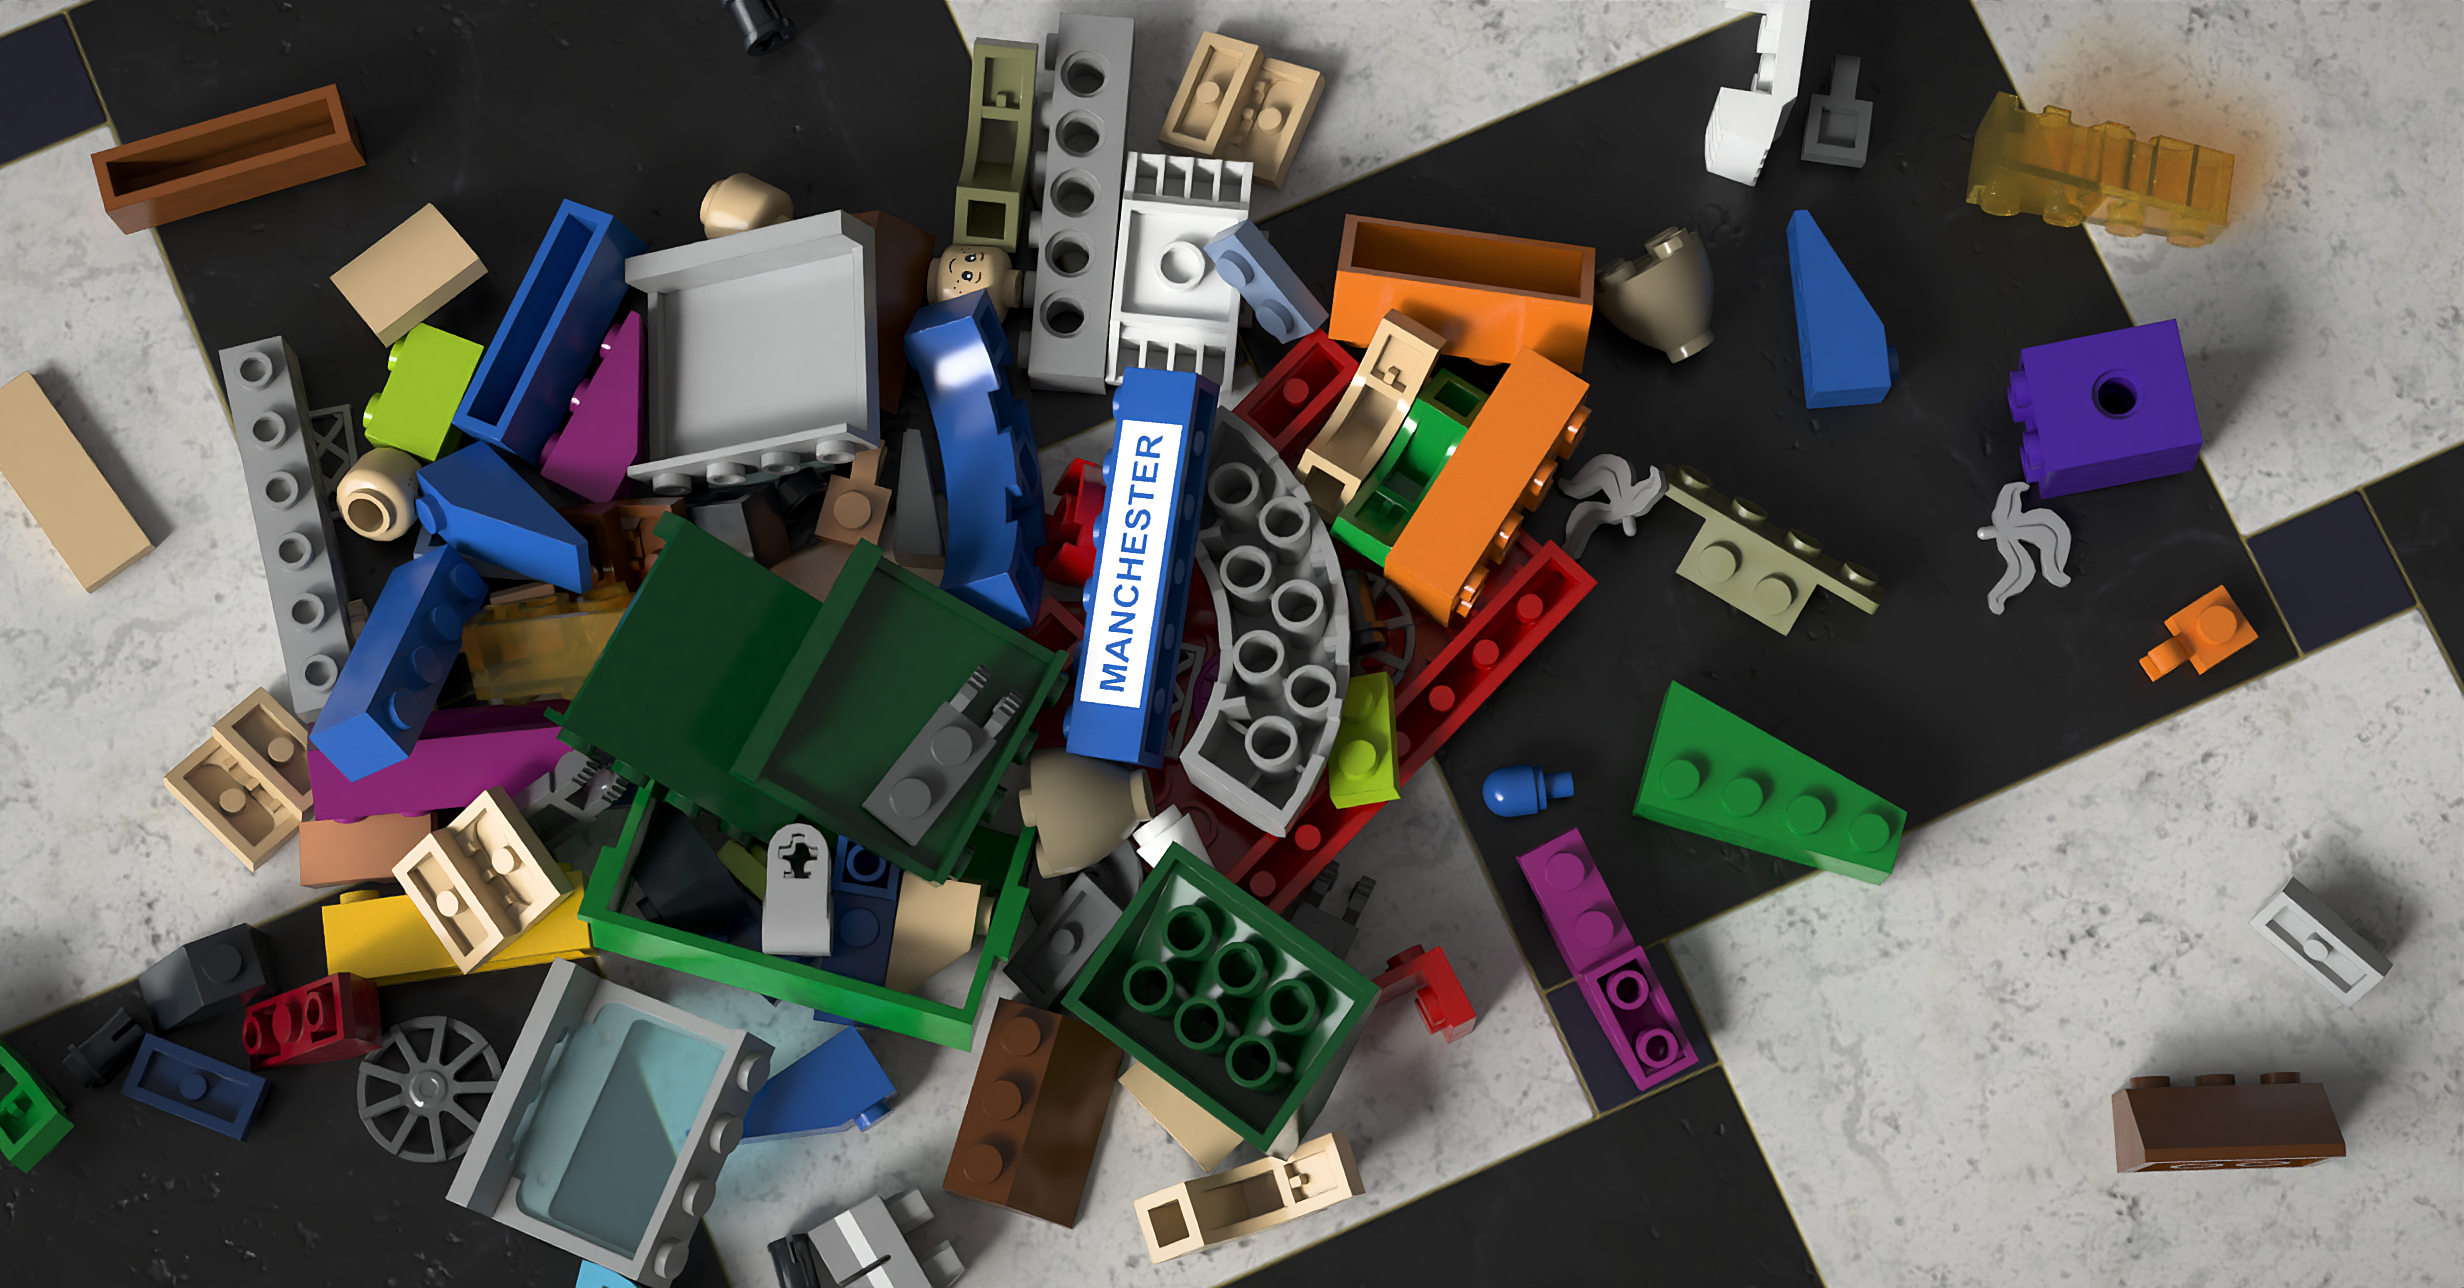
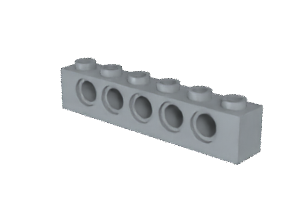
M1060 12L1058 34L1047 33L1045 70L1055 71L1053 93L1042 92L1039 129L1050 130L1048 152H1036L1034 188L1044 189L1043 210L1031 211L1029 224V248L1039 249L1037 271L1026 270L1023 292V308L1034 309L1032 331H1020L1018 347V368L1028 369L1031 389L1106 395L1107 383L1105 378L1121 220L1136 44L1135 18ZM1083 75L1095 76L1103 82L1097 91L1088 94L1075 91L1071 84L1075 79ZM1077 134H1089L1098 141V144L1091 151L1085 153H1076L1066 147L1067 141ZM1072 193H1084L1093 200L1092 205L1080 213L1068 212L1060 206V203L1067 195ZM1068 252L1080 253L1088 259L1087 265L1075 273L1063 272L1054 264L1061 255ZM1061 312H1073L1083 319L1082 325L1076 331L1068 334L1054 331L1049 326V323L1054 316Z
M276 336L218 351L295 714L308 724L316 722L356 641L347 611V604L351 602L334 522L330 515L329 499L327 498L326 486L324 485L321 462L318 457L317 444L313 434V425L308 413L309 407L298 356L282 336Z

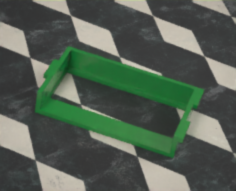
M652 778L645 789L639 786L617 847L613 848L603 845L577 913L578 920L591 924L594 947L971 1053L973 1040L999 961L1008 963L1029 898L1030 889L1023 886L1036 851L1038 839L1037 826L1026 827L1024 823L1020 837L976 825L967 841L974 845L976 850L962 876L989 880L987 892L998 894L1000 898L964 1009H959L623 914L635 884V879L631 873L661 803L665 801L664 798L670 788ZM704 808V813L715 815L714 813Z

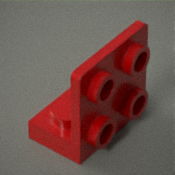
M1422 944L1412 946L1387 960L1386 963L1389 968L1385 970L1384 974L1371 980L1384 989L1374 1009L1419 987V990L1416 991L1418 998L1414 1000V1003L1431 1035L1441 1031L1447 1044H1450L1472 1032L1477 1016L1441 946L1425 952Z

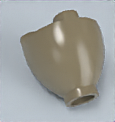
M1677 225L1660 232L1646 241L1644 246L1648 253L1635 261L1625 262L1621 257L1594 272V285L1596 287L1594 288L1593 302L1604 317L1629 338L1645 346L1666 352L1671 363L1681 361L1695 354L1715 340V336L1709 327L1714 302L1713 268L1709 254L1698 231L1689 233L1686 228L1679 230Z
M1066 747L1031 750L1023 762L1029 787L1021 788L1019 791L1020 807L1026 827H1038L1041 840L1036 842V856L1043 879L1076 872L1100 862L1116 851L1131 836L1141 822L1154 820L1155 818L1154 797L1150 779L1145 768L1130 770L1119 762L1066 753Z

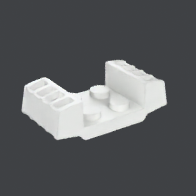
M1725 0V8L1766 14V16L1763 15L1757 42V53H1762L1758 74H1754L1751 91L1721 87L1706 128L1705 160L1707 171L1749 186H1755L1771 143L1780 138L1797 97L1811 0Z
M1128 152L1105 378L1107 385L1119 386L1122 384L1126 366L1198 373L1220 385L1219 395L1232 396L1241 294L1235 287L1230 286L1220 277L1216 270L1215 262L1203 247L1218 232L1249 219L1253 162L1223 161L1222 159L1212 160L1167 156L1165 154Z

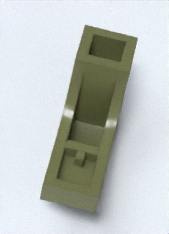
M976 37L973 47L966 147L956 191L953 245L1001 248L1004 252L1016 253L1026 204L1033 148L1039 43Z

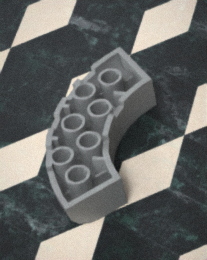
M1220 405L1216 412L1193 567L1204 580L1214 599L1218 618L1219 646L1221 648L1220 671L1218 681L1214 682L1205 714L1194 736L1179 757L1192 784L1261 830L1276 837L1285 838L1308 804L1326 768L1340 727L1350 672L1351 631L1348 599L1334 546L1306 488L1298 482L1280 459L1279 453L1261 435L1234 413Z

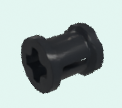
M719 0L724 10L733 13L746 37L743 46L749 56H762L779 49L789 42L797 31L790 18H783L774 0Z

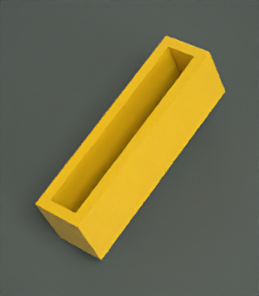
M557 863L575 890L531 929L472 973L550 963L554 961L556 956L564 960L599 956V948L593 945L591 924L577 918V913L590 878L582 870L573 871L571 863ZM376 890L348 892L340 895V904L322 907L329 976L338 972H351L377 982V987L464 975L406 891L405 895L380 898L379 891Z

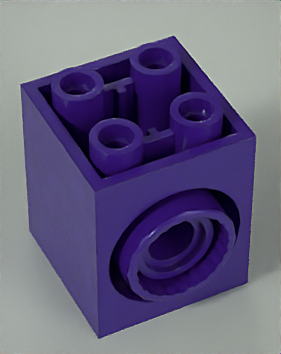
M2176 319L2021 349L2018 370L2010 371L2011 386H2007V392L2014 423L2025 421L2027 429L2026 432H2023L2024 446H2020L2024 476L2027 484L2038 482L2041 500L2193 471L2203 439ZM2115 404L2122 407L2127 413L2111 414L2104 410L2102 406Z

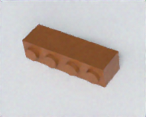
M336 84L90 154L105 212L125 235L367 165L351 108Z

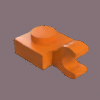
M2220 585L2167 619L2164 623L2174 637L2148 652V655L2140 659L2139 662L2153 682L2187 660L2192 662L2201 675L2251 644L2258 638V635L2224 586Z

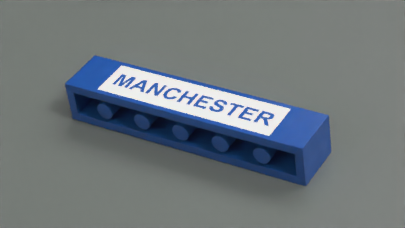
M1125 366L1123 383L1115 391L1113 416L1116 420L1113 448L1107 451L1103 462V479L1107 485L1103 511L1097 515L1093 527V542L1097 549L1093 575L1086 581L1083 592V606L1087 613L1084 636L1078 642L1073 657V670L1077 677L1074 701L1068 707L1063 722V734L1067 741L1066 753L1111 760L1124 765L1162 769L1220 392L1219 384L1198 373Z

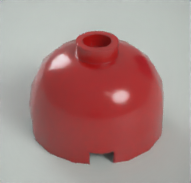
M1075 458L1067 465L1057 481L1052 494L1062 498L1057 504L1053 516L1045 513L1046 545L1035 548L1034 567H1040L1044 579L1061 585L1084 589L1086 581L1093 575L1097 551L1093 542V527L1097 515L1103 511L1107 487L1103 479L1102 465L1081 458Z

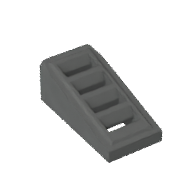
M907 429V432L903 434L892 550L896 563L901 567L944 570L947 556L925 441L921 437L919 429Z

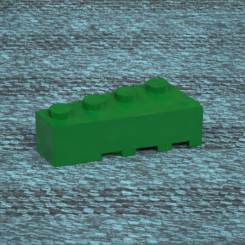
M1672 680L1663 698L1632 816L1880 886L1892 874L1908 812Z

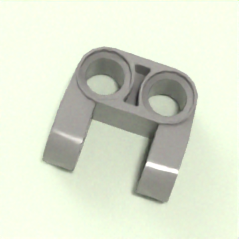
M802 823L786 825L778 830L770 841L767 856V890L764 892L762 916V950L764 954L774 957L832 958L834 899L831 893L832 862L827 842L822 834L811 825ZM797 846H807L811 857L817 859L806 861L804 873L808 875V879L796 878L790 862L784 860V858L795 857Z

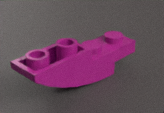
M1571 827L1515 856L1543 910L1540 914L1587 1003L1638 1089L1643 1091L1698 1062L1699 1060L1641 945L1634 942L1578 829Z

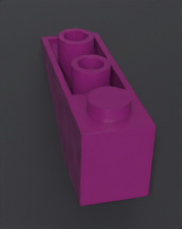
M632 310L623 326L617 323L608 332L600 351V357L604 360L592 380L585 378L579 384L570 403V411L573 412L571 419L562 434L555 432L549 438L540 455L539 466L543 468L539 475L549 490L579 505L629 499L639 481L628 476L627 467L646 463L648 330L640 314Z

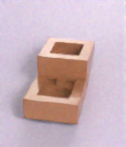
M431 812L420 817H405L399 813L373 815L363 821L350 824L338 823L333 819L299 822L300 886L318 889L367 881L382 884L399 882L391 870L430 832L438 830V813Z

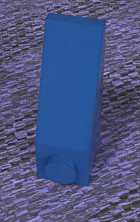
M1795 210L1787 226L1786 234L1807 409L1882 403L1891 388V383L1898 382L1899 360L1896 346L1886 345L1884 324L1808 210Z
M483 440L416 470L421 498L415 501L418 517L429 533H438L457 552L579 594L593 589L588 541Z
M852 1024L766 1081L764 1086L755 1093L743 1120V1134L738 1145L846 1132L855 1125L858 1126L861 1132H865L894 1112L890 1102L899 1097L900 1094L857 1028Z

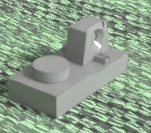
M2294 877L2269 898L2248 922L2348 1008L2377 985L2394 965L2383 956L2387 946V942L2384 939H2381L2362 923L2363 921L2359 918L2347 926L2343 922L2344 919Z

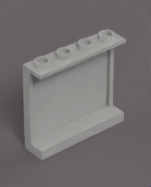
M837 210L625 259V283L648 293L650 462L627 467L629 477L653 486V492L656 494L680 496L690 493L692 485L707 482L715 485H736L743 483L746 480L747 474L762 471L776 475L792 474L800 470V464L817 460L830 464L847 463L855 460L856 453L881 448L875 229L843 210Z

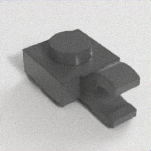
M1835 54L1834 63H1831L1829 69L1827 95L1811 93L1807 106L1801 160L1863 168L1866 162L1873 102L1855 99L1860 57Z

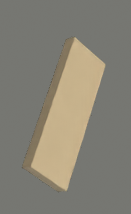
M26 370L1 387L0 471L83 588L91 594L156 549V547L34 376Z

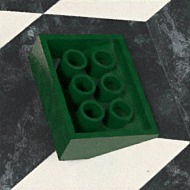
M1173 840L1063 998L1061 1004L1262 1153L1287 1162L1324 1109L1384 989Z

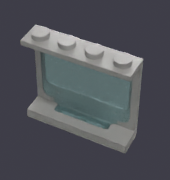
M556 956L446 1199L652 1288H670L673 1279L682 1272L687 1262L688 1245L700 1217L709 1210L714 1201L716 1181L727 1156L735 1150L741 1140L743 1120L754 1095L764 1086L768 1079L771 1067L770 1059L776 1047L748 1031L737 1027L735 1030H732L600 978L581 966Z

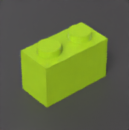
M421 322L409 331L407 337L404 335L395 342L390 353L388 369L392 372L383 393L376 392L371 397L363 417V426L367 428L364 435L375 449L392 447L404 451L419 461L422 467L457 452L465 432L451 422L487 353L485 346Z

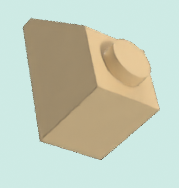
M907 872L903 873L885 988L909 994L978 945L980 935H988L996 909V898L986 896L989 880L961 876L958 881H955L948 877L943 886L934 888Z

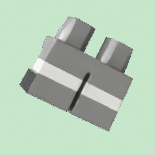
M918 1187L894 1194L886 1200L877 1194L808 1232L836 1283L844 1288H948L966 1272L964 1265L948 1239L919 1257L916 1256L905 1236L935 1219L932 1210ZM891 1257V1259L886 1263L882 1264L881 1266L877 1267L876 1269L872 1270L867 1274L865 1273L866 1271L870 1270L871 1268L875 1267L876 1265Z

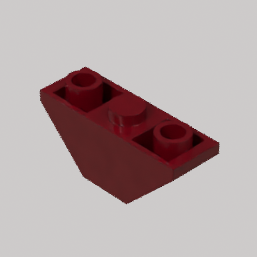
M351 972L332 974L245 1008L246 1019L242 1028V1041L246 1052L250 1056L251 1072L351 1059L383 1048L377 982Z

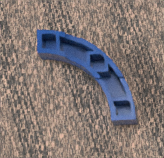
M986 288L959 297L918 308L904 335V351L910 366L919 372L937 430L944 471L941 474V488L944 498L948 503L949 532L946 564L939 588L1009 628L1019 631L1033 627L1040 606L1044 575L1039 566L1034 567L1035 548L1046 545L1045 504L1036 441L1025 398L1015 401L1013 399L1004 366L1012 363L1013 355Z

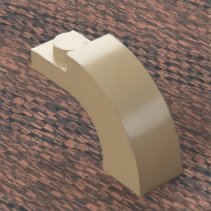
M1391 308L1382 318L1350 386L1328 422L1306 448L1294 473L1298 482L1306 488L1321 519L1332 526L1339 513L1365 484L1387 453L1407 419L1417 397L1431 382L1432 378L1429 376L1447 342V339L1394 308Z
M1341 1130L1298 1145L1287 1162L1269 1156L1234 1169L1179 1183L1135 1200L1133 1203L1154 1265L1219 1247L1328 1210V1207L1365 1194L1366 1191L1346 1131Z

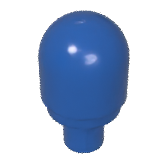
M1531 763L1502 766L1493 770L1484 781L1482 793L1487 807L1493 813L1503 817L1537 814L1538 810L1547 808L1546 799L1574 796V789L1570 770L1543 774L1541 765L1532 766Z

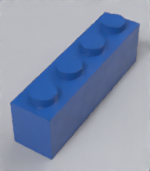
M564 198L451 423L476 441L483 440L494 452L538 469L542 450L549 438L557 431L571 403L572 397L581 383L629 287V284L625 283V259L644 255L649 246L613 215Z
M449 543L392 570L308 737L352 783L410 757L490 588L482 580L478 572Z

